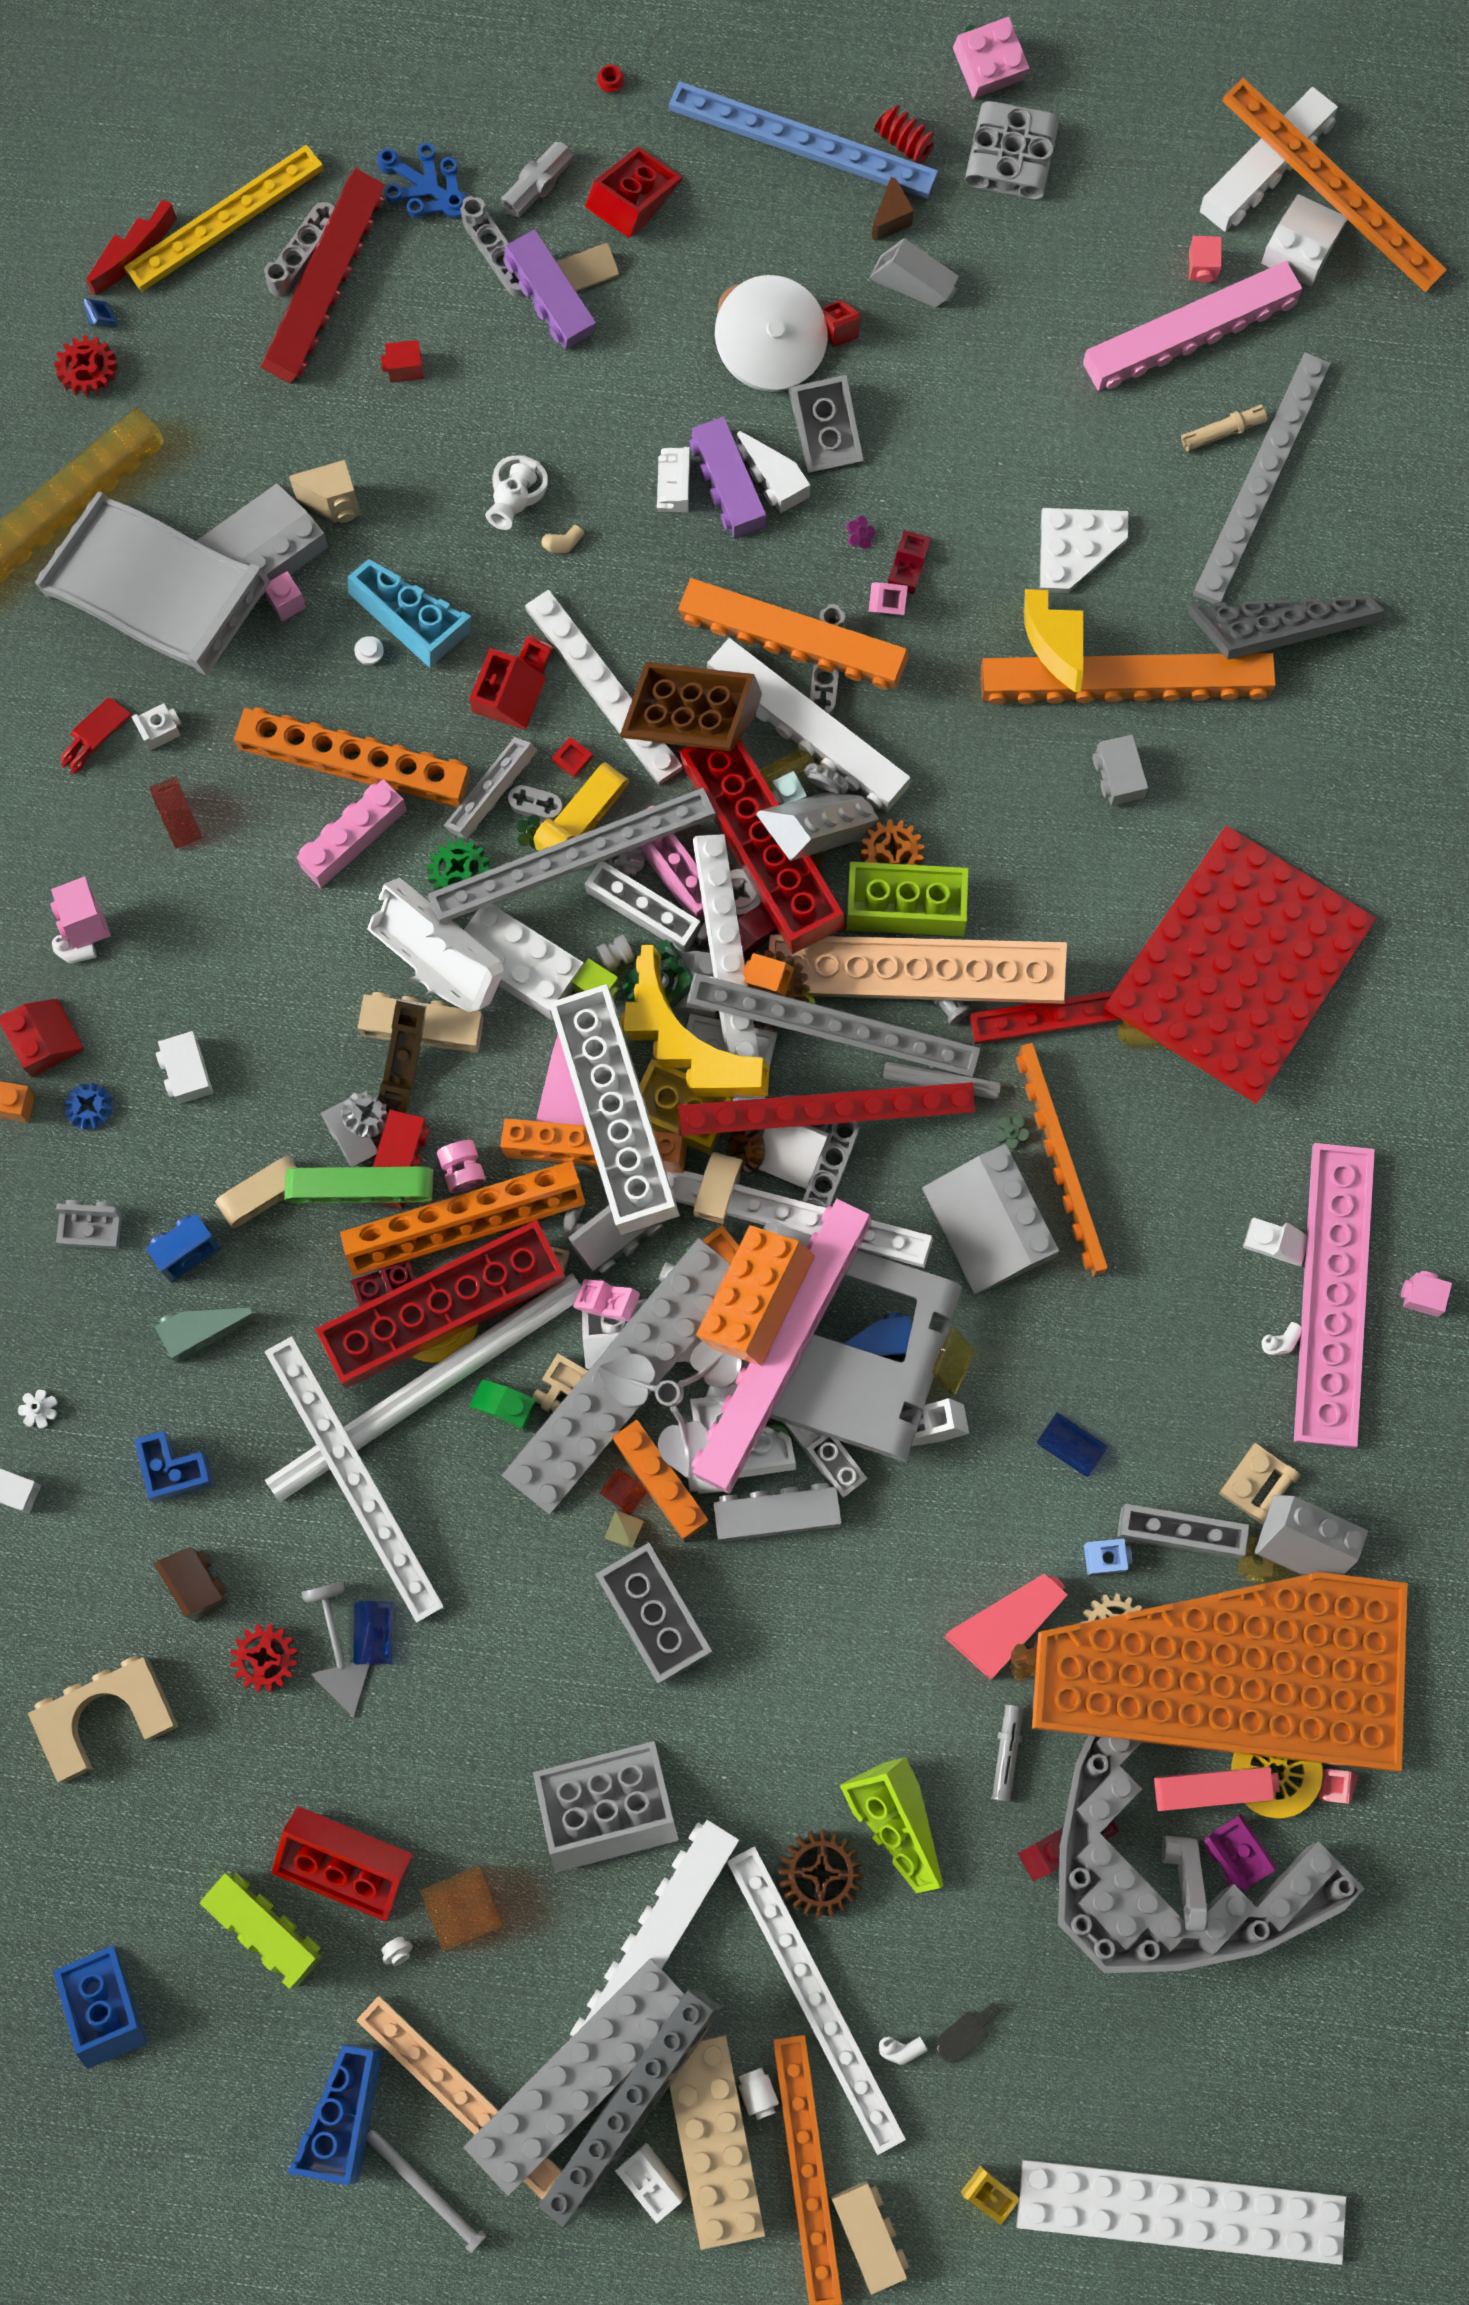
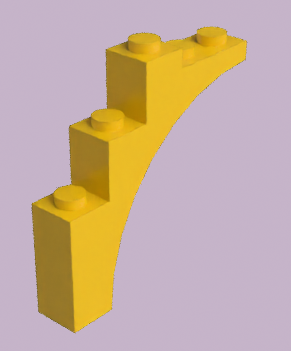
M642 945L641 955H638L636 959V968L639 973V984H635L634 987L636 1002H626L625 1012H622L620 1017L622 1030L631 1040H655L653 1055L663 1068H691L687 1070L686 1083L697 1097L768 1096L770 1067L763 1058L738 1056L718 1050L697 1039L679 1023L666 998L661 977V956L654 945Z

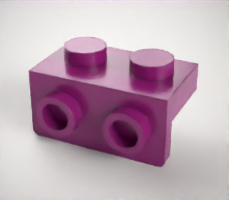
M1242 1814L1237 1815L1215 1829L1204 1839L1207 1853L1214 1861L1220 1863L1225 1871L1224 1877L1230 1886L1234 1884L1242 1893L1278 1868Z

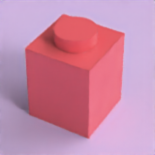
M1193 236L1189 249V281H1198L1199 283L1217 281L1221 270V237Z

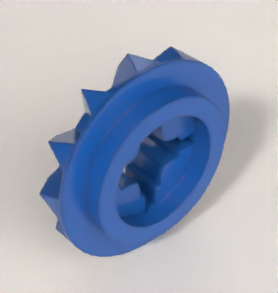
M93 1082L91 1084L80 1083L74 1090H70L67 1100L64 1101L65 1115L75 1127L83 1130H93L101 1127L108 1121L113 1110L112 1098L108 1091ZM80 1099L88 1102L94 1099L92 1104L97 1113L90 1110L81 1112L84 1107Z

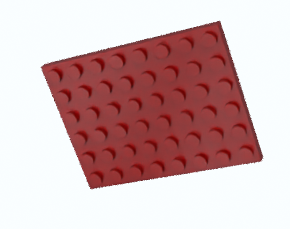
M1225 826L1105 1004L1104 1009L1257 1104L1377 918L1235 830Z

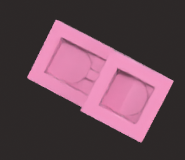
M584 1279L573 1307L602 1317L630 1321L640 1293L633 1288L614 1287L605 1281Z

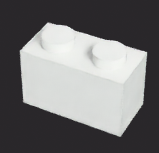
M193 1031L158 1041L160 1051L156 1052V1056L161 1070L166 1068L169 1079L164 1080V1084L169 1097L174 1096L177 1102L182 1104L214 1094L199 1042Z

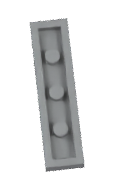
M514 737L444 824V827L450 833L467 840L476 831L479 823L487 813L494 808L502 794L511 787L514 779L522 769L530 763L531 758L538 751L533 744Z

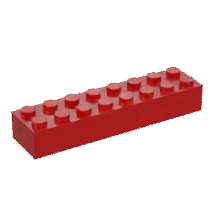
M739 739L731 751L691 746L681 750L680 755L684 770L696 790L704 788L715 811L713 819L721 833L724 834L726 842L791 953L794 954L845 928L844 913L810 856L790 861L756 815L760 810L778 806L779 804L742 741Z
M535 1220L316 1328L315 1331L341 1384L347 1389L566 1279L538 1221Z

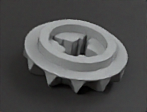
M809 764L804 770V774L812 784L827 792L839 794V792L845 793L849 787L844 777L822 765Z
M366 1091L360 1094L354 1093L344 1102L341 1109L343 1123L353 1134L363 1138H371L383 1132L388 1114L386 1104H382L378 1100V1095L371 1096ZM368 1107L371 1108L369 1114L371 1117H367L361 1122L362 1111Z

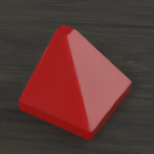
M533 634L528 635L520 652L519 659L539 673L544 674L554 647Z

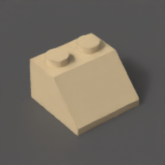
M345 460L289 476L297 503L303 509L332 523L349 522L361 515Z

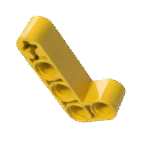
M602 763L554 821L548 818L540 825L534 835L535 848L540 851L592 831L624 792L629 779L608 763Z

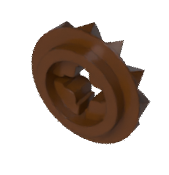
M759 1130L732 1132V1137L727 1139L730 1149L726 1152L731 1154L732 1157L743 1160L740 1172L751 1173L758 1170L765 1157V1143ZM743 1144H747V1147L745 1148L746 1154H742V1151L744 1150Z

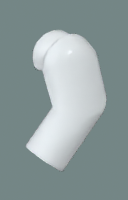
M61 935L56 936L52 940L53 951L67 963L74 964L97 957L93 944L77 949V947L73 948L71 942L66 938H62Z
M1291 1322L1284 1335L1271 1336L1269 1334L1264 1336L1262 1339L1264 1352L1273 1356L1290 1353L1301 1336L1302 1326Z
M884 2037L879 2042L880 2054L885 2059L899 2065H904L927 2052L920 2037L906 2045L894 2040L892 2037Z

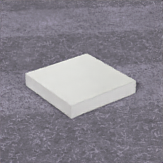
M812 1126L765 1129L763 1134L765 1157L759 1169L807 1189L829 1134Z

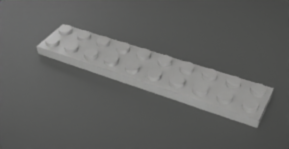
M698 1237L503 1472L502 1477L550 1515L609 1444L612 1437L618 1433L639 1407L624 1405L616 1400L605 1387L600 1376L599 1367L626 1354H640L649 1359L654 1366L655 1378L651 1384L657 1386L696 1339L700 1325L727 1273L730 1263Z

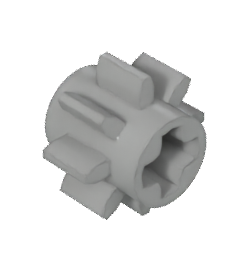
M637 847L609 858L608 862L613 868L629 877L630 874L636 875V872L642 869L645 856L642 848Z

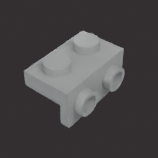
M66 1200V1204H57L56 1210L59 1213L56 1244L58 1246L119 1248L122 1213L117 1207H114L113 1203L96 1202V1206L84 1205V1202L79 1200Z

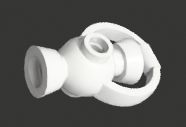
M525 455L506 457L496 465L492 477L495 504L486 512V519L494 527L508 530L512 527L515 514L522 512L526 506L535 504L544 496L548 486V477L539 461ZM511 466L509 478L500 482V473L505 468ZM537 472L542 484L536 491L528 494L527 489L537 480L534 473Z

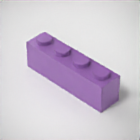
M534 229L507 244L503 258L509 272L515 273L520 280L519 286L524 295L530 296L535 303L534 308L541 320L545 319L550 326L549 331L556 343L560 342L566 350L592 335L596 322L536 230Z
M721 417L692 428V440H689V445L693 456H699L702 464L699 465L704 481H710L712 489H710L711 498L715 506L720 505L723 513L720 514L725 530L730 529L733 538H737L766 527V513L725 418Z

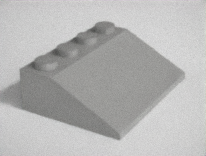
M277 483L196 541L235 561L249 566L252 563L261 567L269 581L287 571L290 575L329 548L321 528L307 511Z
M1006 1144L977 1156L922 1187L927 1201L974 1296L1057 1257L1059 1250Z
M655 1741L533 1772L549 1854L555 1872L679 1841Z

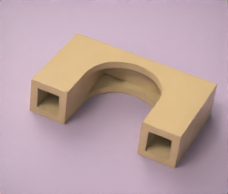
M138 1655L130 1657L120 1663L121 1668L110 1672L109 1669L101 1671L92 1676L93 1682L82 1686L81 1683L72 1685L63 1690L64 1696L54 1701L52 1697L41 1700L34 1705L36 1709L28 1713L58 1783H66L93 1769L79 1738L78 1723L85 1707L96 1698L105 1695H116L122 1698L131 1708L144 1740L152 1741L179 1727L149 1659L144 1657L139 1659Z

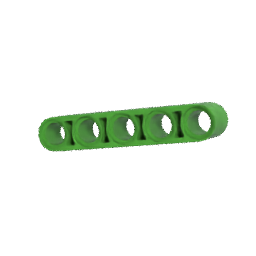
M428 1167L290 1168L286 1170L285 1201L289 1203H405L432 1201L433 1169Z

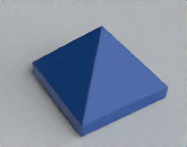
M85 298L83 302L89 325L116 327L118 325L107 302Z

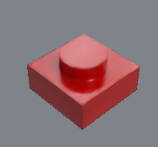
M569 737L552 757V762L575 779L592 760L593 753Z

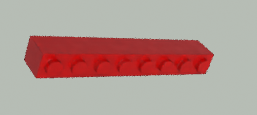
M356 167L346 181L260 365V368L288 383H291L296 376L301 378L308 364V362L304 361L307 352L313 353L319 341V338L315 337L318 328L324 329L330 317V314L326 313L330 304L332 306L335 305L341 293V290L337 289L340 281L345 282L352 270V267L348 265L351 257L357 258L363 246V243L359 240L362 234L367 235L372 227L374 220L370 216L373 210L378 212L385 198L381 194L385 184Z

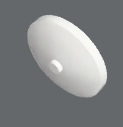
M763 275L741 283L724 300L716 318L715 341L723 363L739 381L757 390L778 392L789 389L788 387L799 385L817 369L827 346V324L819 303L805 287L786 277Z

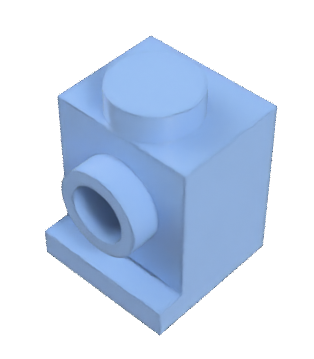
M1124 1539L1087 1542L1084 1545L1088 1576L1126 1572L1128 1565L1132 1564L1130 1546H1125ZM1104 1553L1112 1554V1563L1108 1564L1103 1561Z

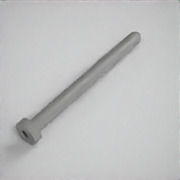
M370 2130L368 2132L367 2141L468 2243L465 2248L472 2253L487 2235L482 2230L477 2233L377 2131Z

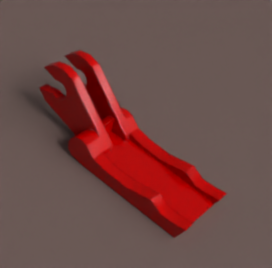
M108 697L72 730L71 736L75 740L61 755L60 760L63 762L60 765L62 767L69 765V767L73 768L70 771L71 774L78 773L91 753H95L101 744L112 733L121 728L133 715Z

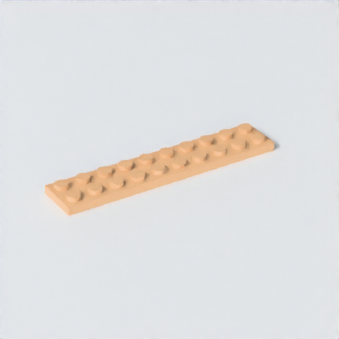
M770 935L769 950L774 955L777 951H781L785 954V957L790 955L795 958L794 964L800 963L803 966L801 973L808 975L807 981L803 984L810 986V991L803 994H808L809 996L1065 1004L1067 942L827 936L792 954L781 935Z

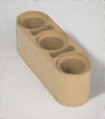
M290 1156L280 1158L217 1198L215 1203L231 1228H236L285 1198L286 1170L297 1168Z

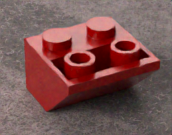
M489 648L469 698L471 711L478 715L527 730L546 682V677L518 657Z

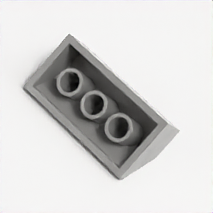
M830 792L763 809L756 814L790 861L859 841L879 820L873 811V807L863 796L843 793L834 794Z

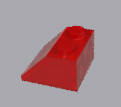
M57 998L26 1003L0 1016V1025L23 1069L31 1078L85 1050Z

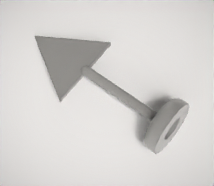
M341 1581L302 1591L301 1595L303 1601L307 1603L322 1601L337 1667L315 1672L311 1675L354 1718L371 1658L349 1664L344 1663L329 1598L341 1595L344 1592V1582Z

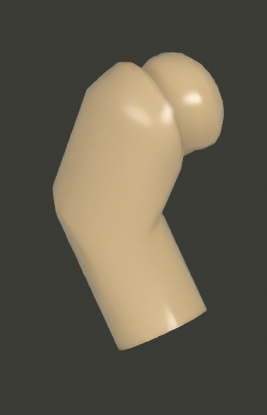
M573 525L566 535L546 534L542 538L541 543L548 552L566 554L574 548L585 533L579 526Z

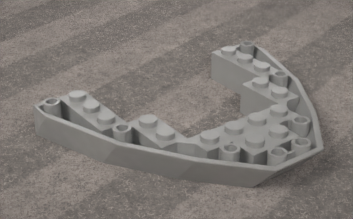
M1097 1736L1087 1737L1075 1763L1060 1843L1058 1926L1104 1974L1183 1971L1260 1955L1345 1911L1365 1889L1318 1841L1306 1847L1254 1904L1233 1884L1223 1889L1207 1906L1206 1926L1203 1932L1186 1930L1185 1921L1100 1834L1142 1790L1119 1766L1142 1742Z

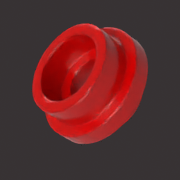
M605 65L597 74V84L604 92H617L624 85V74L615 65ZM614 79L615 81L608 82L607 80Z

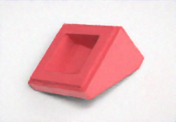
M1322 1768L1323 1776L1318 1800L1350 1804L1357 1784L1358 1774L1350 1771Z

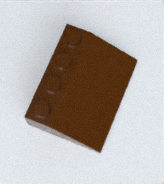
M645 662L620 736L626 739L731 751L755 718L762 692L755 674Z

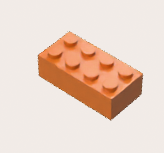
M750 1225L696 1336L714 1350L762 1366L815 1255L798 1240Z

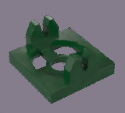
M665 939L656 949L661 956V960L667 959L665 963L670 967L668 970H661V976L667 974L669 977L668 985L664 990L672 1009L689 993L693 975L674 944ZM635 967L624 977L627 983L622 986L623 990L630 994L628 998L632 1002H636L634 987L635 984H639V973ZM678 975V981L676 983L675 989H673L675 980L674 978Z

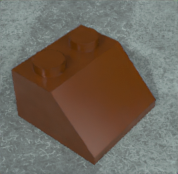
M188 1547L153 1563L186 1618L197 1622L228 1602L224 1596L228 1591L219 1576L213 1578L208 1568L212 1564L203 1550L197 1552L193 1547Z

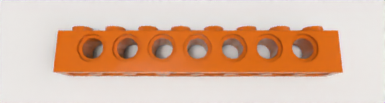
M244 708L234 737L238 750L369 785L378 784L384 779L396 792L456 808L463 802L470 780L468 767L459 760L449 759L445 761L437 759V756L429 752L414 753L405 746L398 744L393 746L384 745L381 741L372 737H365V739L357 738L348 731L337 730L335 732L327 730L326 727L315 722H310L309 725L304 724L289 715H282L281 717L270 715V712L262 708H254L253 710ZM268 730L277 731L272 737L267 738L263 736ZM296 737L304 738L301 744H291L292 740ZM322 745H332V748L327 752L319 751ZM356 751L360 753L359 757L354 760L346 758L351 752ZM379 759L388 760V763L383 767H376L374 765ZM408 766L416 768L412 774L402 773L403 769ZM434 774L444 775L441 781L433 782L430 780Z
M571 1160L341 1231L340 1234L345 1255L354 1277L586 1205L573 1161Z

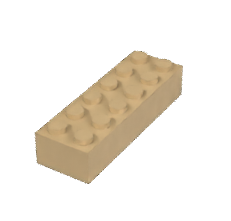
M724 2034L705 2038L700 2041L670 2085L701 2250L765 2236L727 2036Z

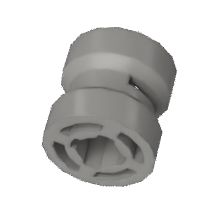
M623 934L614 938L613 945L611 943L608 945L603 943L596 947L604 968L609 972L617 970V967L621 965L620 962L628 965L635 961L633 952Z

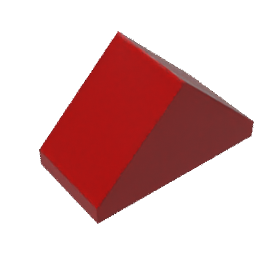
M842 299L821 307L827 324L828 338L833 348L859 338L860 315L856 310Z

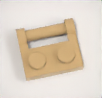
M1254 1443L1219 1494L1264 1525L1273 1496L1283 1495L1291 1483H1296L1300 1474L1257 1443ZM1276 1471L1281 1477L1260 1507H1256L1251 1503L1272 1472Z

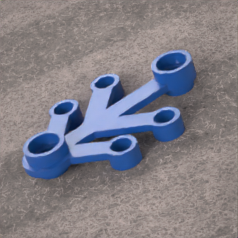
M423 143L418 148L419 158L423 162L425 177L401 162L397 152L392 149H383L378 154V168L383 174L392 175L398 173L416 185L403 188L394 183L387 185L385 197L389 203L395 204L401 200L410 199L407 203V210L412 218H420L422 215L444 212L447 216L454 219L462 217L460 208L463 205L462 200L467 196L463 192L458 191L456 179L458 167L455 159L447 157L440 163L441 172L446 176V191L437 185L434 166L436 154L432 144ZM424 151H431L429 155L422 154ZM385 158H392L390 161L384 160ZM447 165L453 166L450 170L445 169ZM392 191L398 192V194L395 196L389 195V193ZM433 196L437 201L423 203L418 197ZM453 201H459L456 205L450 204ZM413 206L420 207V209L416 211L412 210L411 208Z

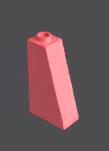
M1043 1574L953 1628L944 1638L991 1680L1067 1596L1063 1591L1065 1585L1054 1575L1048 1577L1046 1574Z
M1271 1766L1163 1775L1154 1778L1158 1811L1274 1800V1792H1280L1278 1773H1271Z

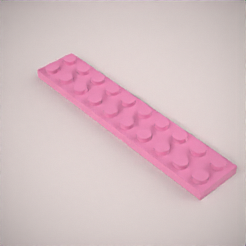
M1314 1143L1312 1146L1301 1318L1302 1333L1300 1336L1294 1442L1345 1448H1356L1358 1444L1375 1149Z

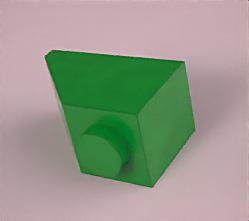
M482 1379L469 1407L525 1433L536 1410L537 1402L535 1399L507 1386Z

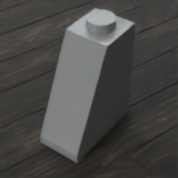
M904 238L880 256L869 278L876 283L932 307H937L944 301L949 302L954 296L957 289L954 285L959 276Z

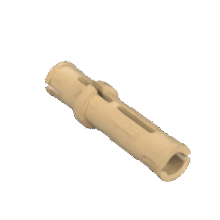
M1261 404L1240 413L1237 411L1233 412L1226 419L1182 434V444L1186 447L1185 450L1189 452L1235 433L1237 435L1242 434L1245 429L1267 422V414Z

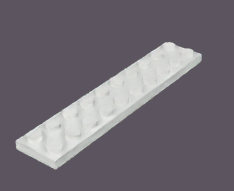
M1022 2159L1016 2227L1020 2229L1342 2265L1346 2196Z

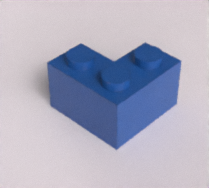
M165 1431L134 1439L148 1499L154 1503L215 1486L209 1460L204 1453L198 1452L176 1459L171 1436Z

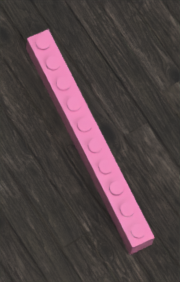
M836 1199L833 1207L829 1205L826 1208L821 1222L824 1223L819 1233H813L808 1242L807 1249L815 1257L763 1365L759 1366L750 1362L748 1368L743 1367L736 1379L738 1387L733 1396L728 1395L721 1408L723 1415L720 1421L712 1424L706 1437L709 1441L704 1451L699 1450L692 1462V1467H694L693 1473L698 1479L728 1494L733 1489L872 1223L870 1214Z

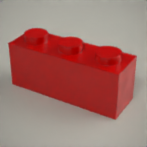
M389 1110L373 1167H421L422 1157H419V1152L422 1145H427L430 1135V1129L427 1128L425 1119ZM405 1203L377 1204L403 1210Z

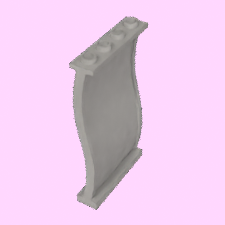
M100 491L88 503L84 513L77 523L72 526L70 533L61 546L56 549L54 556L45 569L40 572L35 582L47 598L51 599L53 597L75 606L146 646L194 667L198 672L206 676L270 583L261 567L252 563L249 566L219 554L159 520L107 498Z

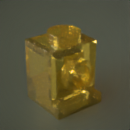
M1248 1536L1245 1556L1238 1560L1237 1576H1245V1582L1264 1584V1579L1272 1578L1273 1562L1266 1558H1263L1262 1565H1256L1253 1562L1259 1537Z

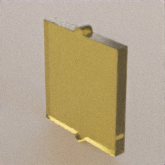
M953 1327L950 1328L943 1347L940 1348V1354L932 1373L950 1394L956 1395L963 1377L966 1376V1370L974 1350L960 1332Z

